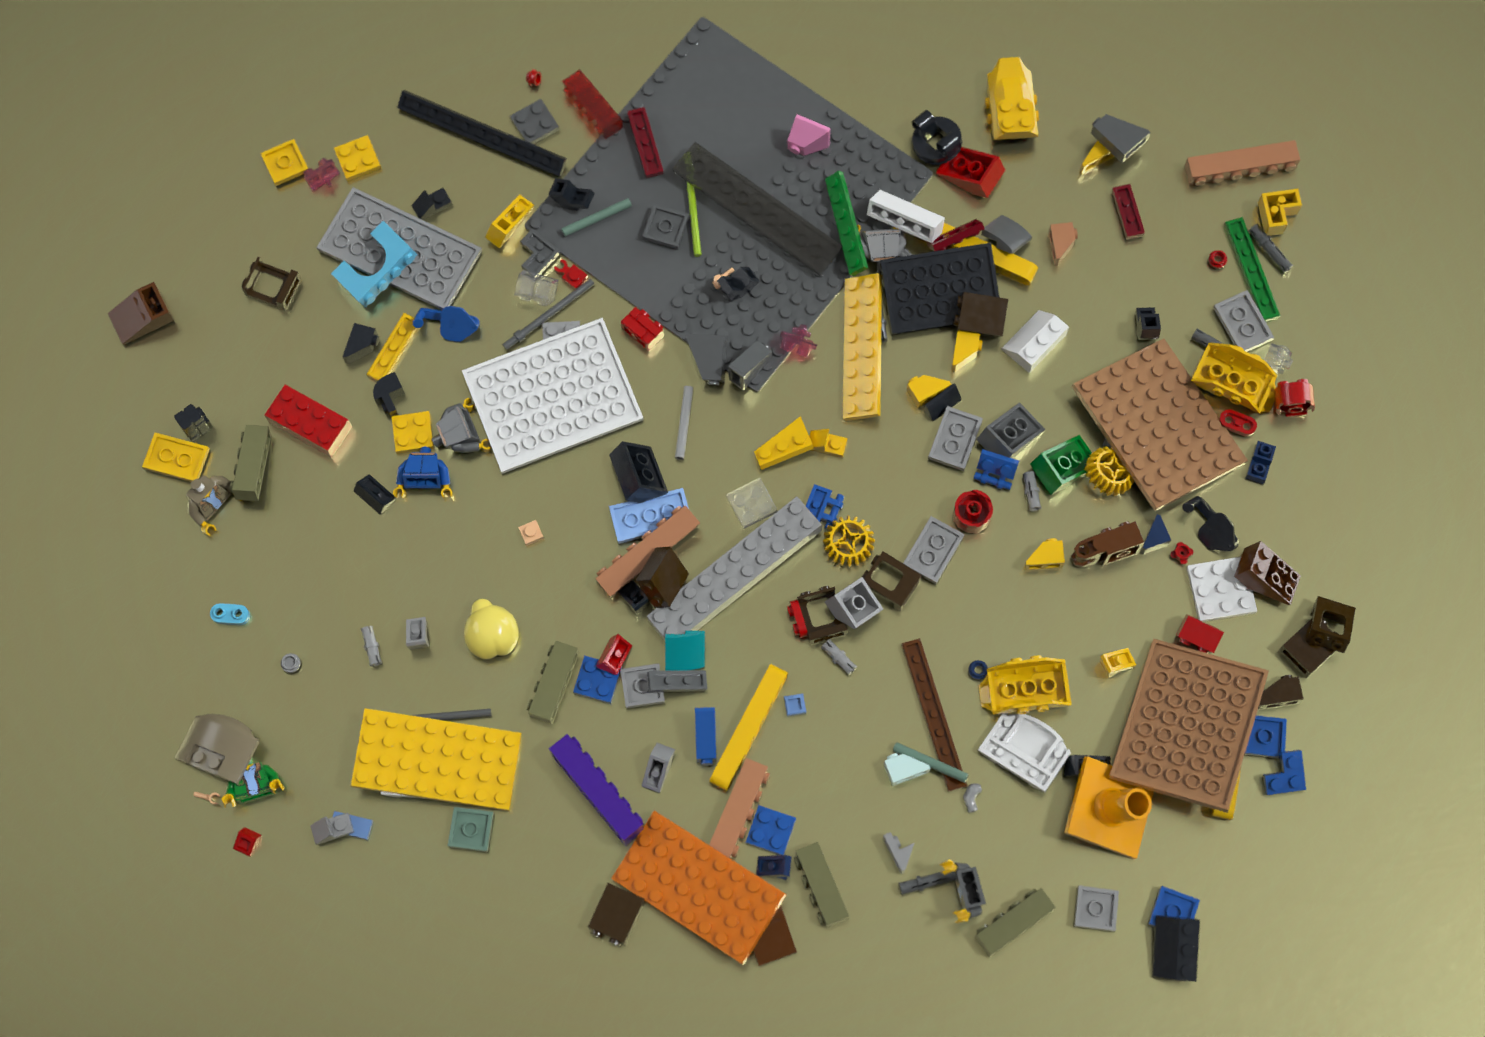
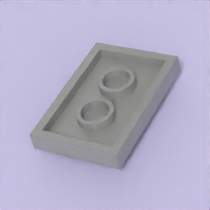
M1248 290L1214 305L1213 309L1233 344L1242 347L1244 351L1248 352L1274 339L1272 332Z
M947 406L928 459L964 471L983 418Z
M931 516L903 564L920 573L923 578L937 584L965 534Z

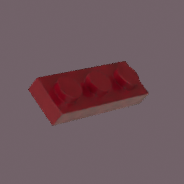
M1131 184L1113 187L1112 194L1126 240L1144 236L1145 230Z
M975 219L939 235L932 243L926 242L933 251L945 250L951 244L961 243L966 237L977 236L985 228L983 222Z

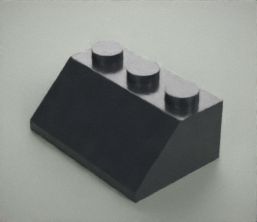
M622 441L609 454L626 501L642 503L668 493L651 446Z
M1156 915L1152 977L1197 982L1199 919Z

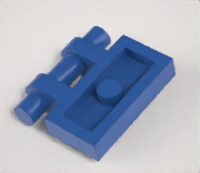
M982 449L977 469L984 472L983 474L975 472L973 479L979 480L980 483L985 485L986 483L995 485L1001 490L1002 488L1010 490L1012 483L1005 481V479H1014L1019 460ZM989 473H993L999 475L1000 478L998 479L988 475Z
M814 484L806 507L819 522L821 520L826 522L824 529L827 530L828 525L833 526V520H838L836 517L844 505L842 503L844 495L837 494L836 499L830 498L832 490ZM827 505L832 506L830 514L824 513Z

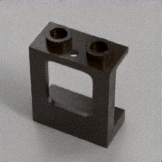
M257 257L256 261L250 266L248 277L242 282V290L245 296L286 311L301 281V277L297 271L291 269L289 273L263 263L261 258ZM261 273H267L283 280L276 297H270L253 290Z
M882 551L880 556L876 555L871 562L872 568L870 571L866 570L862 577L872 591L895 604L894 608L901 612L920 583L922 575ZM882 561L903 573V577L892 591L871 578Z
M824 586L816 592L806 591L797 597L807 628V637L810 645L841 637L848 633L847 625L835 617L832 623L814 627L806 606L807 603L831 598L835 595V587Z
M1318 596L1312 607L1311 614H1313V619L1306 642L1345 653L1351 640L1356 608ZM1322 617L1344 624L1343 634L1339 635L1322 629Z

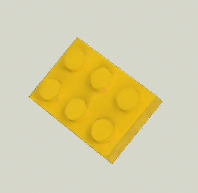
M155 432L142 468L192 482L194 479L200 478L210 448Z

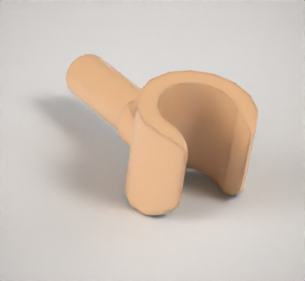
M730 268L724 274L716 275L713 279L714 287L720 289V284L717 280L721 276H729L734 272V269Z
M194 792L193 795L208 800L213 806L218 805V803L212 802V797H221L218 793L209 795Z

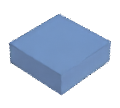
M803 693L784 696L787 717L806 714Z

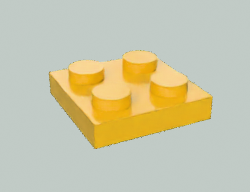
M368 135L334 147L347 181L381 169Z
M294 139L260 153L275 186L309 172Z
M429 411L392 416L396 454L420 451V448L424 446L434 449Z

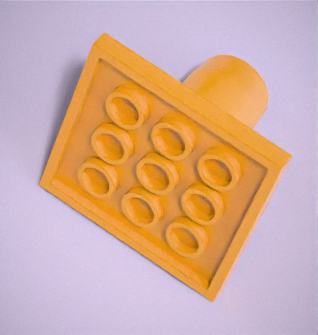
M1088 756L1084 757L1064 833L1126 857L1137 859L1147 817L1151 810L1154 791L1110 779L1113 766Z

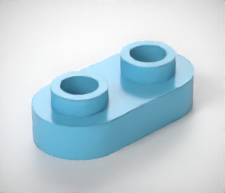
M219 603L211 608L210 616L217 624L244 625L250 619V612L243 605ZM219 610H223L221 615H217ZM241 611V616L236 617V613Z

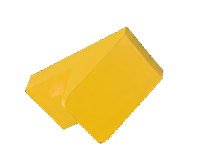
M829 429L810 431L809 437L814 446L812 451L843 458L847 438L829 434Z
M1128 648L1100 656V662L1108 678L1120 671L1136 666Z

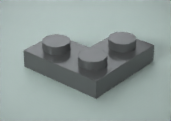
M531 229L520 241L521 245L532 253L521 265L522 269L535 279L560 255V250L534 229Z

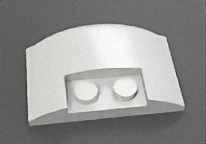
M1008 713L1000 716L978 749L981 754L993 763H997L1026 781L1030 786L1046 792L1071 754L1070 750H1067L1061 736L1044 722L1026 714Z

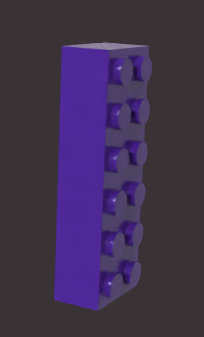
M566 734L549 748L551 756L624 846H628L643 830L644 823L637 812L634 814L631 812V805L624 797L620 798L618 796L619 793L616 786L612 782L607 783L605 773L599 766L597 768L594 767L595 764L592 757L587 751L584 753L581 751L582 748L579 741L574 736L571 738Z

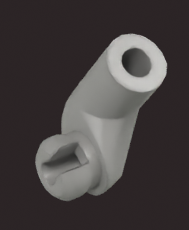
M970 784L964 793L963 799L969 813L978 810L974 799L982 791L980 784Z

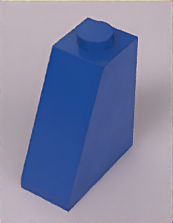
M715 707L695 708L697 763H701L703 766L713 765V762H717Z

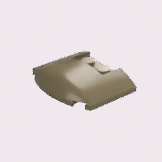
M221 714L198 715L195 717L174 759L239 784L260 741L257 737L254 738L249 727L237 719Z

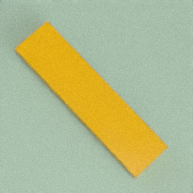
M403 313L367 372V377L378 381L383 376L391 373L417 330L412 324L414 317Z

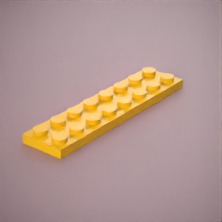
M879 273L845 279L843 419L845 421L880 416L882 275Z

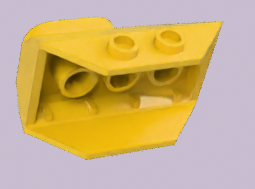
M1020 57L1000 58L994 69L987 74V98H985V108H989L987 125L991 126L994 140L1038 137L1037 122H1039V112L1035 111L1037 95L1033 94L1031 71L1024 66Z
M1208 343L1194 370L1191 381L1214 395L1224 396L1230 399L1232 403L1241 404L1260 414L1261 412L1271 411L1275 402V380L1278 375L1260 356L1250 354L1240 346Z
M1039 655L1031 656L1028 660L1013 658L1010 659V662L988 668L985 679L978 685L981 707L989 709L993 715L1012 712L1027 714L1029 710L1046 712L1049 711V708L1072 706L1064 659L1042 658Z

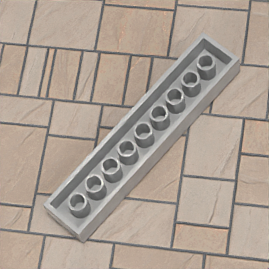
M796 496L682 587L670 607L656 608L647 615L648 622L664 641L665 634H685V630L698 631L822 531V524Z

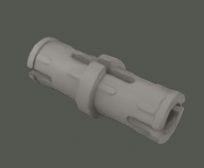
M1028 471L1023 473L1026 487L1024 492L1028 498L1029 510L1038 511L1042 508L1038 494L1040 489L1036 484L1035 472Z
M373 626L361 628L365 644L363 647L367 652L370 667L382 664L378 650L379 643L376 642Z
M831 639L822 645L821 648L833 659V662L837 663L848 675L857 668L845 655L844 650L841 651Z

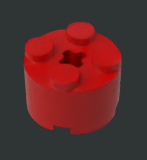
M1299 379L1297 382L1290 383L1288 381L1277 383L1274 393L1276 413L1278 415H1281L1282 412L1285 413L1286 417H1297L1308 414L1307 411L1310 409L1312 412L1315 410L1313 385L1308 383V379Z
M980 490L962 493L955 502L953 510L954 523L967 533H980L991 521L993 514L991 499Z

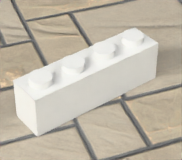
M879 190L869 200L868 216L930 243L942 233L945 218L882 190Z

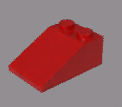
M961 147L958 155L951 161L941 164L936 174L973 195L988 198L1005 172V168L999 156Z

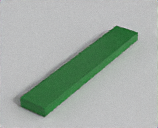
M1243 217L1226 221L1224 223L1254 303L1265 322L1280 318L1281 315Z

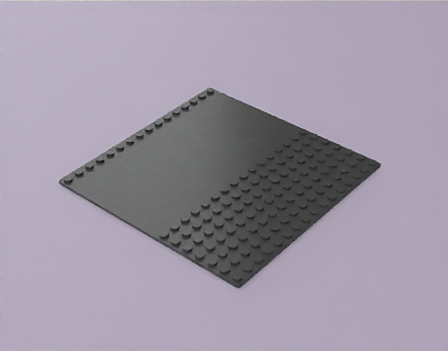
M701 17L563 178L570 180L577 188L591 189L595 193L589 208H579L578 211H573L563 207L552 197L548 196L524 226L528 231L534 229L559 249L560 254L639 310H645L650 318L658 321L664 328L688 345L687 334L724 335L727 337L726 372H728V366L757 340L760 343H766L771 348L772 359L748 385L753 391L759 392L845 286V279L852 277L849 275L825 178L837 171L843 172L856 223L861 226L860 233L862 234V231L887 230L892 227L867 215L869 200L879 190L911 203L932 178L933 172L705 17ZM642 107L646 109L664 170V174L647 179L627 111ZM797 114L831 128L830 145L828 148L805 156L794 154L787 149V141ZM685 153L691 154L692 166H694L695 170L693 178L701 245L700 257L694 256L687 181L683 170L685 167ZM629 198L632 207L566 237L564 236L561 228ZM654 204L689 214L678 249L643 240V233ZM740 267H750L760 282L741 298L731 300L721 289L714 287L713 279L716 275H722L730 268H733L734 272L729 275L732 276Z

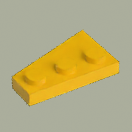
M800 416L755 450L754 453L761 470L812 450L814 446Z

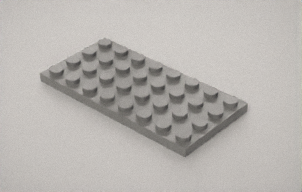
M353 187L316 247L317 250L338 261H345L351 267L371 276L383 267L386 260L385 249L370 234L384 221L418 254L414 261L408 264L401 274L394 278L389 285L441 310L446 306H450L480 256L482 248Z

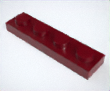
M645 107L627 111L646 179L664 174Z

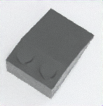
M1019 402L989 424L976 440L987 451L1014 458L1042 434L1045 428Z

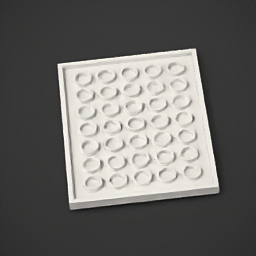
M603 318L462 370L502 474L644 420Z

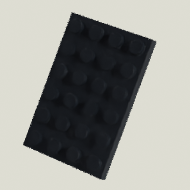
M991 243L880 260L891 334L954 325L955 314L958 315L959 307L956 306L957 298L963 292L1000 298Z

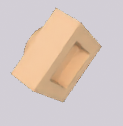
M536 520L518 527L526 546L544 539Z

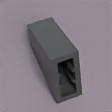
M1107 114L1093 122L1091 134L1121 163L1145 144L1151 133L1145 128Z
M687 334L686 338L702 380L708 382V385L714 386L719 385V382L725 383L727 337L724 335Z
M758 340L728 366L729 380L744 391L772 359L771 348L766 343H760Z

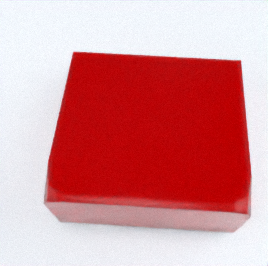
M246 827L238 831L233 849L251 857L261 838V834Z

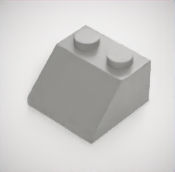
M863 577L825 601L833 616L853 629L883 610V607Z

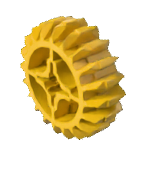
M1105 446L1091 453L1086 461L1084 470L1087 473L1085 477L1090 478L1089 483L1094 484V489H1100V494L1106 492L1107 496L1112 494L1115 497L1118 494H1124L1134 483L1133 478L1112 447L1109 449Z
M848 515L845 521L842 517H839V523L833 520V526H827L829 532H824V537L826 538L823 539V544L826 545L824 551H830L828 558L835 556L833 559L834 563L840 560V566H843L844 562H848V567H851L852 562L858 566L859 560L864 563L866 561L865 556L870 557V551L874 550V546L871 545L875 543V539L871 538L874 532L869 531L870 525L863 526L864 520L858 523V517L850 520ZM849 529H854L858 533H852ZM842 530V538L833 543L834 536ZM846 536L849 539V541H852V547L849 544V542L846 541ZM864 540L863 548L856 553L855 546ZM845 549L849 554H844L839 550Z

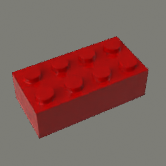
M286 384L264 414L270 424L331 458L352 428L349 419Z

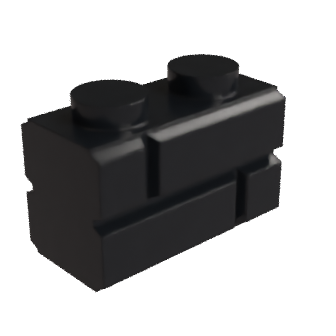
M190 404L184 408V411L174 415L175 420L191 442H195L201 437L200 435L210 431L208 426L210 421L200 407L195 408L194 405Z

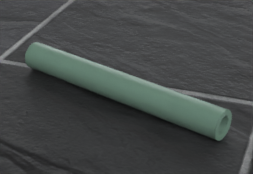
M629 198L561 228L565 237L632 207Z
M896 742L893 748L894 752L900 755L905 754L928 764L930 768L963 783L968 779V773Z

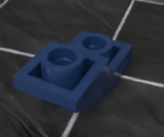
M1257 441L1245 479L1264 485L1276 446Z

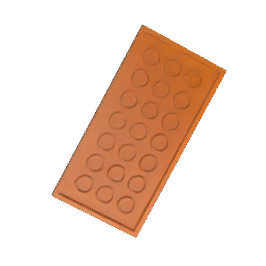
M655 810L611 878L743 965L787 895Z

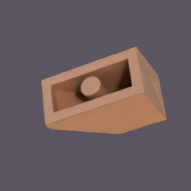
M1073 222L1050 225L1048 233L1054 266L1060 264L1078 238L1077 229L1073 228Z

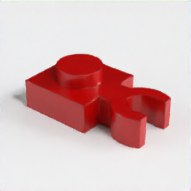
M563 259L560 260V263L564 266L562 269L554 267V271L558 275H563L561 277L562 281L574 290L581 286L588 278V275L574 264L569 268L567 262Z

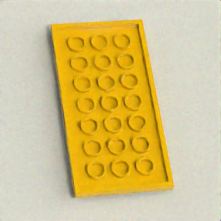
M364 708L351 787L509 811L521 733Z

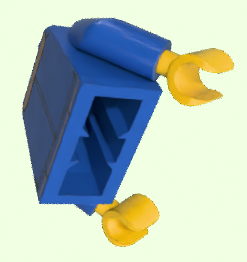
M424 446L420 448V452L410 453L408 459L398 467L396 484L398 486L393 490V495L396 498L399 491H402L401 497L403 499L406 497L403 485L404 488H441V485H443L441 491L442 498L444 499L443 493L445 491H449L452 498L453 493L449 488V470L445 463L438 459L436 453H431L429 447Z

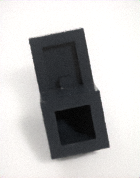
M555 178L548 195L563 207L578 211L579 208H589L595 193L591 189L577 188L570 180Z
M740 267L732 276H721L717 282L720 284V289L724 294L728 295L731 300H736L751 291L760 280L750 267Z
M1155 307L1136 308L1138 339H1159L1161 324L1159 314L1155 312Z
M394 371L376 382L373 396L377 406L381 405L385 414L389 413L391 418L392 416H397L398 413L392 399L405 394Z

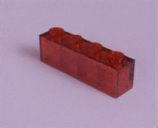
M580 69L562 81L564 94L568 99L570 97L573 99V104L578 111H583L584 118L588 123L592 122L593 128L598 135L602 134L605 139H608L624 128L620 116Z

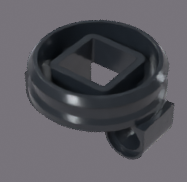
M928 110L923 111L911 121L912 127L915 129L912 135L913 149L919 159L929 164H943L951 161L958 155L962 147V135L959 126L954 121L946 117H934ZM937 132H940L944 137L936 143L937 150H935L927 140Z

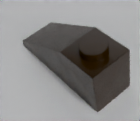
M1299 676L1280 677L1281 679L1265 689L1258 710L1300 704L1304 698Z

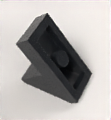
M443 187L429 195L424 190L411 206L417 217L424 220L453 204Z
M633 580L618 591L619 595L627 602L636 615L651 604L645 593Z

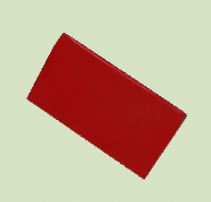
M619 634L611 637L596 667L617 675L633 645Z

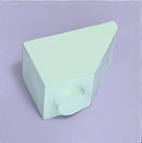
M895 753L886 757L887 760L884 761V767L892 786L922 776L930 771L928 764L905 754L898 755Z

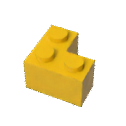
M1298 189L1261 194L1258 207L1263 229L1267 235L1283 234L1288 225L1286 216L1298 215L1302 207Z

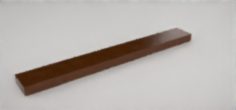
M921 639L902 643L904 656L937 759L963 771ZM942 773L948 793L967 787L966 782L963 783Z

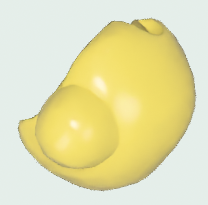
M487 599L476 600L472 604L471 615L467 619L464 629V638L468 649L480 659H491L497 655L505 656L511 653L519 637V629L515 618L508 610L493 605Z

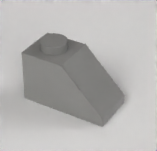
M656 743L649 757L642 782L643 787L661 792L673 760L675 749Z

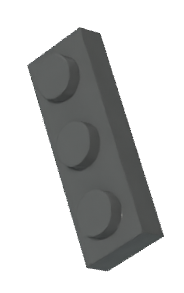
M706 670L649 671L647 673L649 692L707 690Z

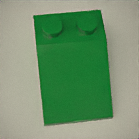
M1079 434L1040 453L1030 465L1050 495L1086 475L1087 471L1084 470L1086 461L1092 452Z

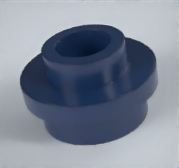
M975 660L969 665L968 672L973 679L981 680L986 677L988 667L985 662ZM978 667L982 672L976 673L974 669Z

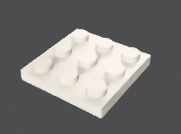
M1241 557L1193 564L1186 567L1199 620L1206 622L1257 612L1253 591L1245 587L1234 577Z

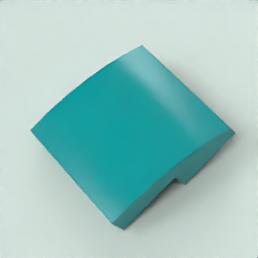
M685 630V634H665V671H685L705 667V631Z

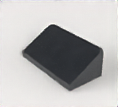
M952 384L925 404L924 412L932 421L942 416L947 406L953 407L961 401L956 384Z
M370 474L355 484L354 492L378 514H382L396 500V497Z

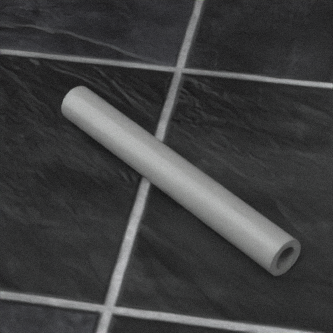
M684 386L675 451V459L684 460L693 395V387Z

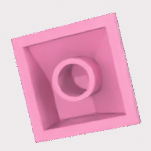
M797 114L787 141V149L794 154H801L803 156L826 149L830 145L831 128Z

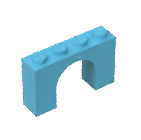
M384 221L370 233L383 246L386 252L385 263L377 273L371 276L359 275L345 261L331 273L365 307L373 303L375 298L388 287V284L398 277L402 270L408 264H411L418 255Z

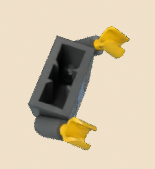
M466 398L464 404L458 403L445 409L440 421L436 423L439 434L432 437V442L436 447L444 444L446 448L454 452L466 453L479 451V449L483 452L491 450V447L486 448L483 446V444L490 443L489 439H483L481 443H478L480 438L469 415V412L474 411L475 405L467 406V404L472 403L470 398Z
M951 859L940 863V866L942 865L944 871H942L944 875L951 872L956 873L955 882L963 910L953 912L958 918L955 923L966 922L968 919L980 916L982 913L981 905H985L986 901L976 866L970 868L966 863H953Z

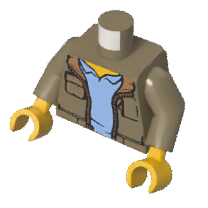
M203 475L200 479H194L191 482V489L186 493L189 501L188 514L198 525L202 526V533L209 536L210 534L207 532L208 527L216 531V527L206 523L205 520L208 521L231 495V481L224 476H211L208 478Z

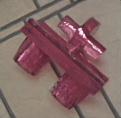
M323 158L319 161L317 169L308 168L304 171V178L312 191H315L324 184L331 187L332 183L330 180L340 174L332 159L327 160Z
M801 324L799 328L793 327L792 332L796 333V335L781 331L780 336L783 338L781 348L785 351L792 352L796 343L799 344L797 354L808 357L811 349L815 350L817 344L813 343L812 340L804 338H810L811 332L807 331V326Z

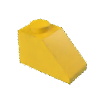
M957 331L952 372H956L976 358L977 351L982 349L983 340H979L980 333Z
M927 375L916 376L908 381L907 392L917 408H920L952 384L950 381Z
M1051 538L1042 542L1025 562L1024 570L1063 568L1065 563L1063 541Z

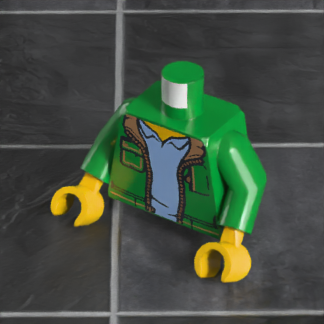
M251 758L239 784L228 782L222 802L224 808H226L228 803H232V806L235 807L234 799L239 804L276 794V789L280 787L284 790V786L280 782L279 775L269 765H264L261 761L254 763L253 758Z

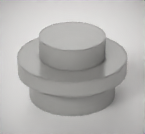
M293 653L286 654L281 659V667L287 673L296 672L300 667V659Z

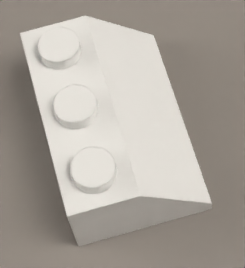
M1038 310L1001 350L1030 373L1067 335L1069 326L1056 315Z

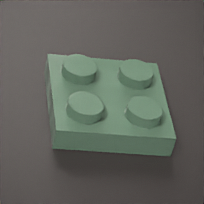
M454 807L448 847L488 852L494 812Z

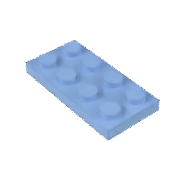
M684 489L668 491L666 495L642 503L628 501L609 506L618 544L640 539L649 530L653 532L658 528L656 524L663 518L668 520L673 516L671 512L678 506L683 508L686 505L688 508Z

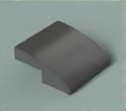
M1004 215L999 216L985 226L981 234L997 241L996 248L1011 254L1032 240V236L1026 229Z

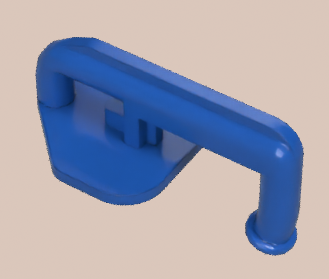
M446 306L443 310L420 308L412 322L415 328H421L424 324V318L440 320V333L442 337L456 342L463 341L474 333L480 325L477 317L469 315L461 307Z

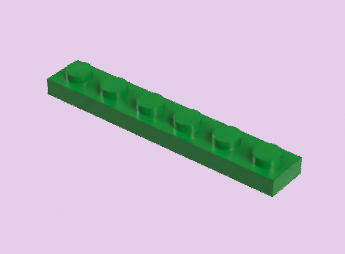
M837 171L825 178L849 275L856 276L868 269L845 177L843 172Z

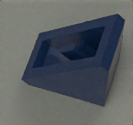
M1157 514L1140 551L1143 555L1166 547L1171 542L1161 515Z

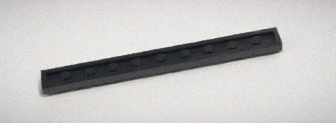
M403 90L401 92L397 108L552 174L562 175L567 158L409 91Z

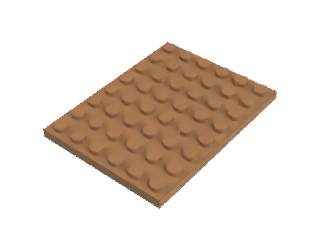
M1164 338L1073 383L1071 386L1154 511L1233 471L1248 461L1230 433L1221 425L1219 417L1197 385L1191 381L1190 375Z
M1153 638L1110 773V779L1228 813L1269 670Z

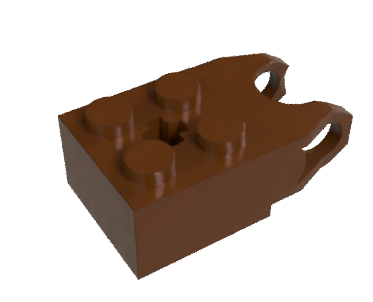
M1126 521L1119 524L1117 528L1111 529L1109 527L1100 531V534L1080 541L1074 548L1071 559L1074 566L1078 567L1091 566L1102 562V565H1106L1138 554L1144 544V540L1136 521L1132 523ZM1077 555L1078 559H1083L1086 561L1083 563H1079L1078 561H1076L1075 556Z

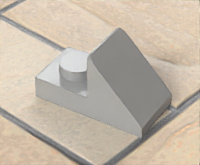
M426 617L406 620V646L410 650L429 647Z
M349 813L333 818L323 817L310 825L316 845L355 833Z
M889 832L883 835V841L900 874H903L914 843L899 849L901 844L897 836H893Z

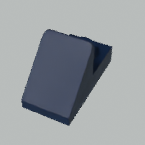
M758 856L756 875L764 878L786 880L790 876L792 856Z

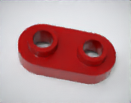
M1231 409L1224 410L1219 417L1223 427L1242 436H1251L1257 429V423L1254 418ZM1225 419H1230L1231 423H1227ZM1243 426H1248L1249 430H1245Z
M798 600L789 601L790 605L787 606L789 617H793L795 624H792L795 635H799L800 638L808 636Z

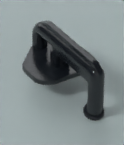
M1196 496L1183 504L1182 508L1186 513H1191L1194 507H1197L1208 519L1198 531L1200 540L1208 549L1233 551L1239 546L1234 524L1225 514L1216 513L1200 496Z

